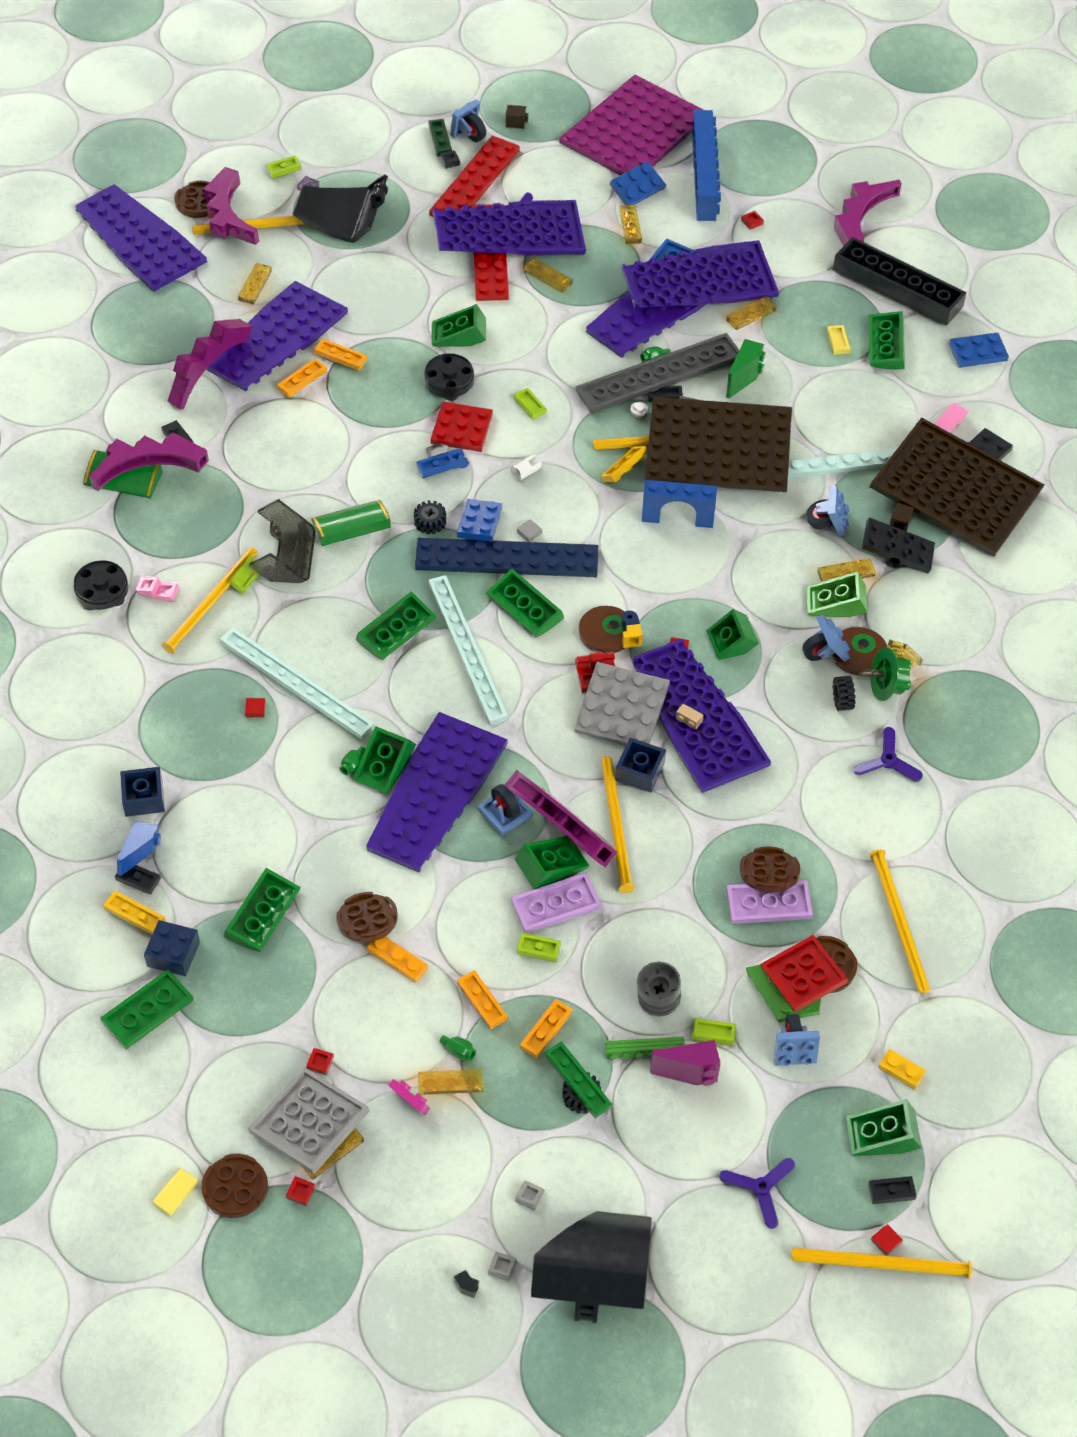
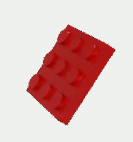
M442 401L430 439L431 444L442 443L447 447L482 452L492 420L493 409Z
M814 935L761 963V969L794 1013L848 983L847 977Z

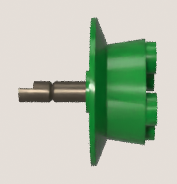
M882 648L876 654L871 669H864L863 672H859V676L870 677L874 696L880 701H886L893 693L900 695L905 690L910 689L912 663L904 657H897L892 649Z

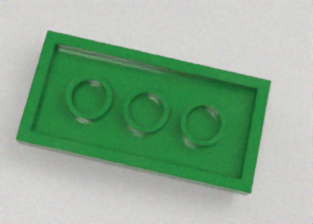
M167 969L100 1017V1019L127 1050L194 1001L190 992Z

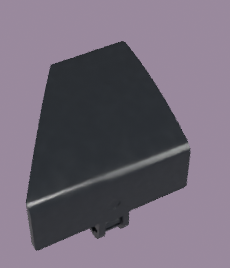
M386 174L380 176L367 187L324 188L302 186L292 214L306 224L328 235L355 243L371 230L377 209L385 202V195L388 193V187L386 186L388 176Z
M597 1211L575 1222L534 1254L531 1297L576 1302L574 1321L578 1322L579 1319L597 1323L599 1305L643 1309L652 1217Z

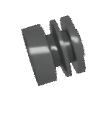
M661 961L652 962L644 966L637 978L640 1006L650 1015L659 1017L669 1015L680 1005L681 979L678 971L669 963Z

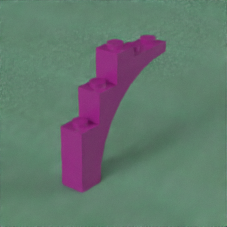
M224 167L204 188L205 200L208 202L206 205L208 218L211 219L209 221L211 234L226 239L229 235L257 245L259 242L258 229L241 220L230 206L233 194L241 184L239 171Z
M900 179L869 185L867 181L852 184L851 198L844 199L843 214L835 215L834 229L843 246L852 237L864 242L865 238L861 230L863 217L878 203L900 196L902 185Z
M241 319L214 321L209 337L196 338L191 354L177 356L173 368L176 376L167 402L179 409H184L195 384L203 372L223 352L237 344L247 342L252 326Z
M173 432L164 439L162 444L144 435L141 440L136 442L134 447L116 438L106 449L107 458L91 473L90 481L92 488L99 491L106 483L120 474L143 466L159 464L184 467L199 473L209 462L208 453L203 447Z
M516 770L505 783L509 790L557 826L603 867H606L616 855L617 851L599 833L566 808L556 797L534 783L520 771Z

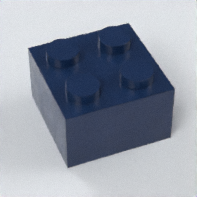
M629 738L616 766L615 781L652 793L665 764L666 749Z
M160 766L120 771L122 805L125 817L165 812L163 779Z
M158 920L144 953L147 967L162 971L169 969L173 974L186 977L200 944L198 930Z

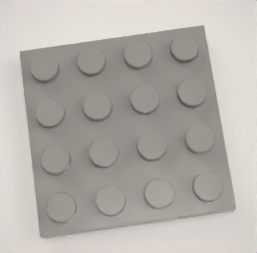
M597 662L574 731L623 745L627 744L629 738L650 744L670 680Z
M304 1067L249 1126L248 1131L304 1169L315 1174L370 1110L367 1105Z

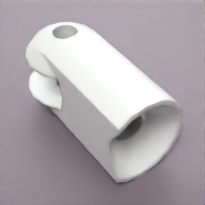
M530 455L512 466L511 473L517 481H521L538 471L542 466V461L532 466L530 463L538 456Z

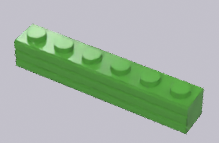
M684 1036L605 1041L606 1059L611 1060L616 1058L651 1057L653 1050L685 1045Z

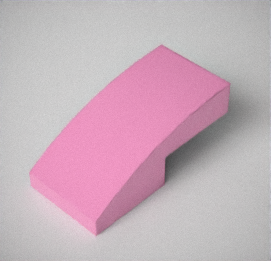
M954 402L934 424L951 433L956 425H960L969 411Z
M142 576L136 592L158 600L174 601L180 587L177 583L160 582L158 577Z

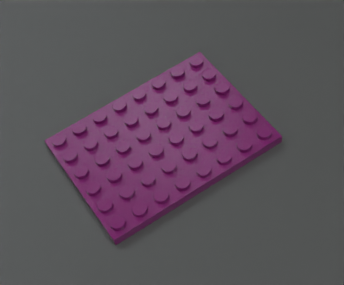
M635 74L559 138V143L618 175H622L647 161L652 167L656 165L692 133L694 110L704 109Z

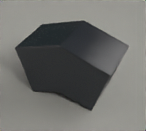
M467 1270L455 1275L454 1282L459 1291L464 1295L474 1298L479 1288V1280L471 1278Z

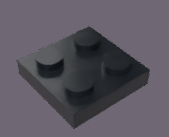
M984 428L969 442L999 460H1002L1013 449L1011 443L987 428Z

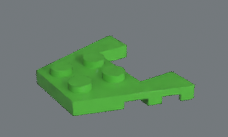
M761 965L746 967L747 975L764 998L765 1003L778 1023L785 1022L786 1016L789 1014H798L800 1018L819 1015L821 998L794 1013L772 983H768L767 976L761 969Z

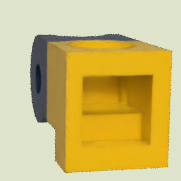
M631 610L625 611L621 619V628L624 631L622 637L623 648L642 646L643 634L638 615Z

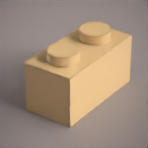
M682 704L676 711V719L691 728L697 729L703 721V714Z

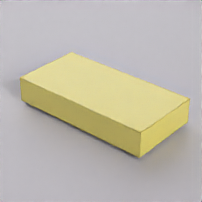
M844 325L827 326L826 331L833 355L850 353L851 349Z
M180 1168L153 1200V1205L171 1216L198 1184V1179Z

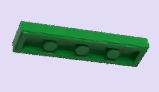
M562 1041L544 1052L546 1059L595 1119L612 1108L610 1100Z

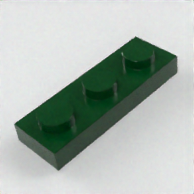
M444 119L428 120L436 155L440 156L441 153L452 151Z

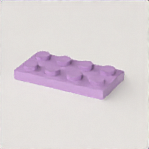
M587 873L511 897V903L526 934L601 909V903Z
M807 880L797 881L794 886L781 892H762L747 884L727 885L726 890L731 924L807 920L813 917Z

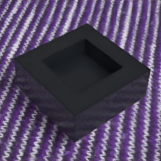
M455 150L440 154V159L445 169L460 165V159Z

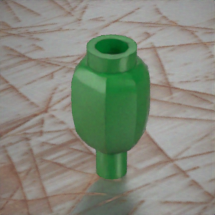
M658 346L646 348L640 354V359L643 363L671 353L669 348L662 349Z
M360 746L358 750H351L344 756L339 767L342 774L349 775L356 772L365 747Z
M445 1035L440 1038V1043L445 1045L447 1051L455 1058L462 1061H471L475 1057L476 1050L473 1049L472 1043L458 1036L448 1038Z

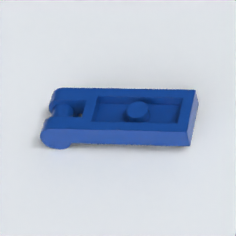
M455 449L416 461L417 468L423 478L459 467L466 468L469 465L462 449Z

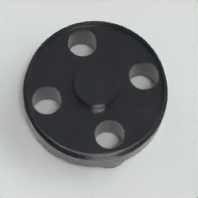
M446 353L432 358L426 365L424 372L425 387L437 396L444 397L448 401H454L459 396L467 393L473 386L474 370L472 364L468 359L458 354Z
M106 560L93 561L84 565L76 573L74 592L84 609L103 610L120 606L125 602L129 588L128 580L124 570L118 564Z

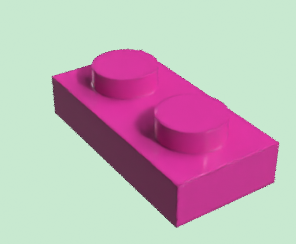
M393 1079L388 1086L419 1112L426 1115L430 1110V1107L425 1104L427 1100L419 1093L414 1095L409 1090L412 1087L405 1081L401 1080L398 1082Z

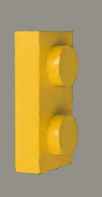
M891 1049L887 1051L878 1066L880 1070L914 1090L926 1073L924 1068Z

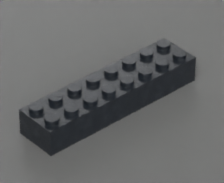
M854 237L835 255L834 271L946 326L964 307L967 292Z

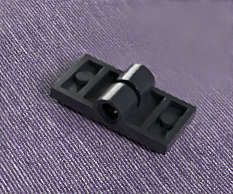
M868 518L862 549L885 557L886 565L891 568H900L902 565H906L927 574L931 571L935 542L873 518Z

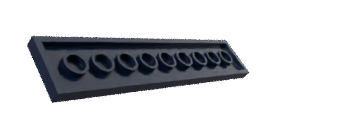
M443 538L417 539L415 570L506 574L509 570L514 569L518 574L597 577L598 545L518 541L489 542Z

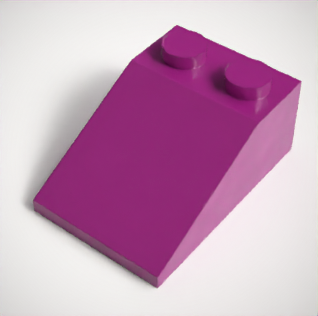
M715 1040L653 1050L650 1065L651 1074L693 1085L709 1086L718 1082L721 1062Z

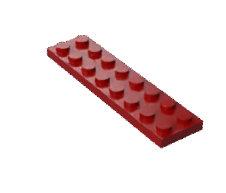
M492 135L431 207L429 215L433 217L434 208L437 211L446 210V207L462 209V206L468 205L471 208V205H475L520 151V145Z
M485 204L484 206L490 207L493 206V204ZM471 205V208L478 207V205ZM473 252L476 301L509 300L507 254Z

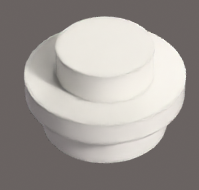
M636 402L631 405V413L636 418H643L648 412V407L645 403Z

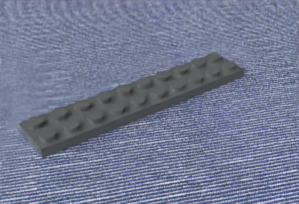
M724 333L576 386V392L592 414L648 394L650 391L659 390L661 387L670 386L734 363L739 349L729 335Z

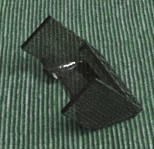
M280 499L259 509L258 514L270 522V534L279 541L277 556L269 553L249 563V567L270 582L303 583L309 580L316 536L314 526Z

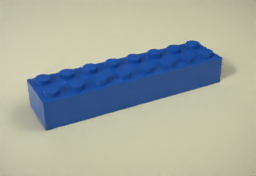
M694 110L692 147L697 221H716V215L720 213V204H718L721 202V192H718L720 191V181H717L719 180L720 171L717 170L719 169V159H716L718 158L717 138H715L717 136V127H714L716 126V117H713V110Z

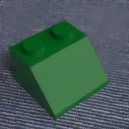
M732 609L706 630L719 660L745 655L759 644L748 616L735 609Z

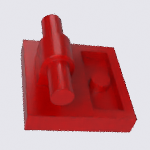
M614 652L589 653V655L577 656L575 658L581 693L587 692L597 662L615 666Z

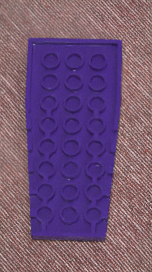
M115 184L75 205L76 212L79 211L84 221H88L92 230H96L100 239L105 240L106 245L109 249H113L117 258L153 292L207 263V257L184 236Z
M530 200L508 202V205L502 206L500 203H493V206L490 207L479 204L477 208H469L467 205L462 206V209H453L452 207H446V210L437 211L436 208L433 209L439 251L519 255H579L586 253L576 200Z
M759 240L715 245L695 249L692 253L685 251L680 252L677 256L665 255L664 258L658 260L650 258L648 262L643 263L635 261L633 265L626 266L623 264L621 268L634 308L636 309L736 303L774 298L779 295L777 285Z
M294 281L248 322L252 326L248 341L237 344L223 352L206 370L234 386L248 391V386L252 383H259L263 375H270L274 367L282 366L285 359L288 357L290 359L296 356V351L299 349L304 350L320 338L348 313V308Z
M628 290L586 327V333L623 358L624 353L629 350H636L637 345L642 342L644 344L649 342L650 337L653 335H660L663 329L673 327L676 321L686 319L705 305L636 309Z
M683 639L632 658V664L636 672L670 680L659 718L677 754L701 793L771 766V760L744 718L731 701L728 702L726 700L724 692L721 688L718 689L716 687L714 679L711 675L708 676L706 674L704 666L701 662L698 663L696 661L694 653L691 649L688 650ZM682 704L703 714V721L697 729L691 728L676 719V711Z
M438 712L400 777L366 845L367 851L413 871L420 872L424 862L428 861L432 856V851L436 846L440 845L443 836L451 830L454 821L462 815L465 806L470 804L483 786L507 746L508 739Z

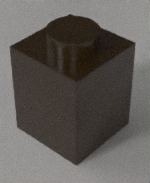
M507 105L506 127L524 129L525 122L528 123L529 113H526V106Z
M897 503L890 520V525L907 531L912 520L914 508Z

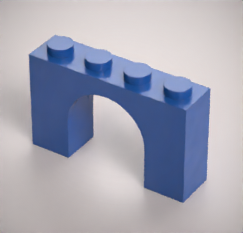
M645 480L641 522L659 523L661 508L669 502L680 501L691 505L695 509V527L713 528L717 486Z

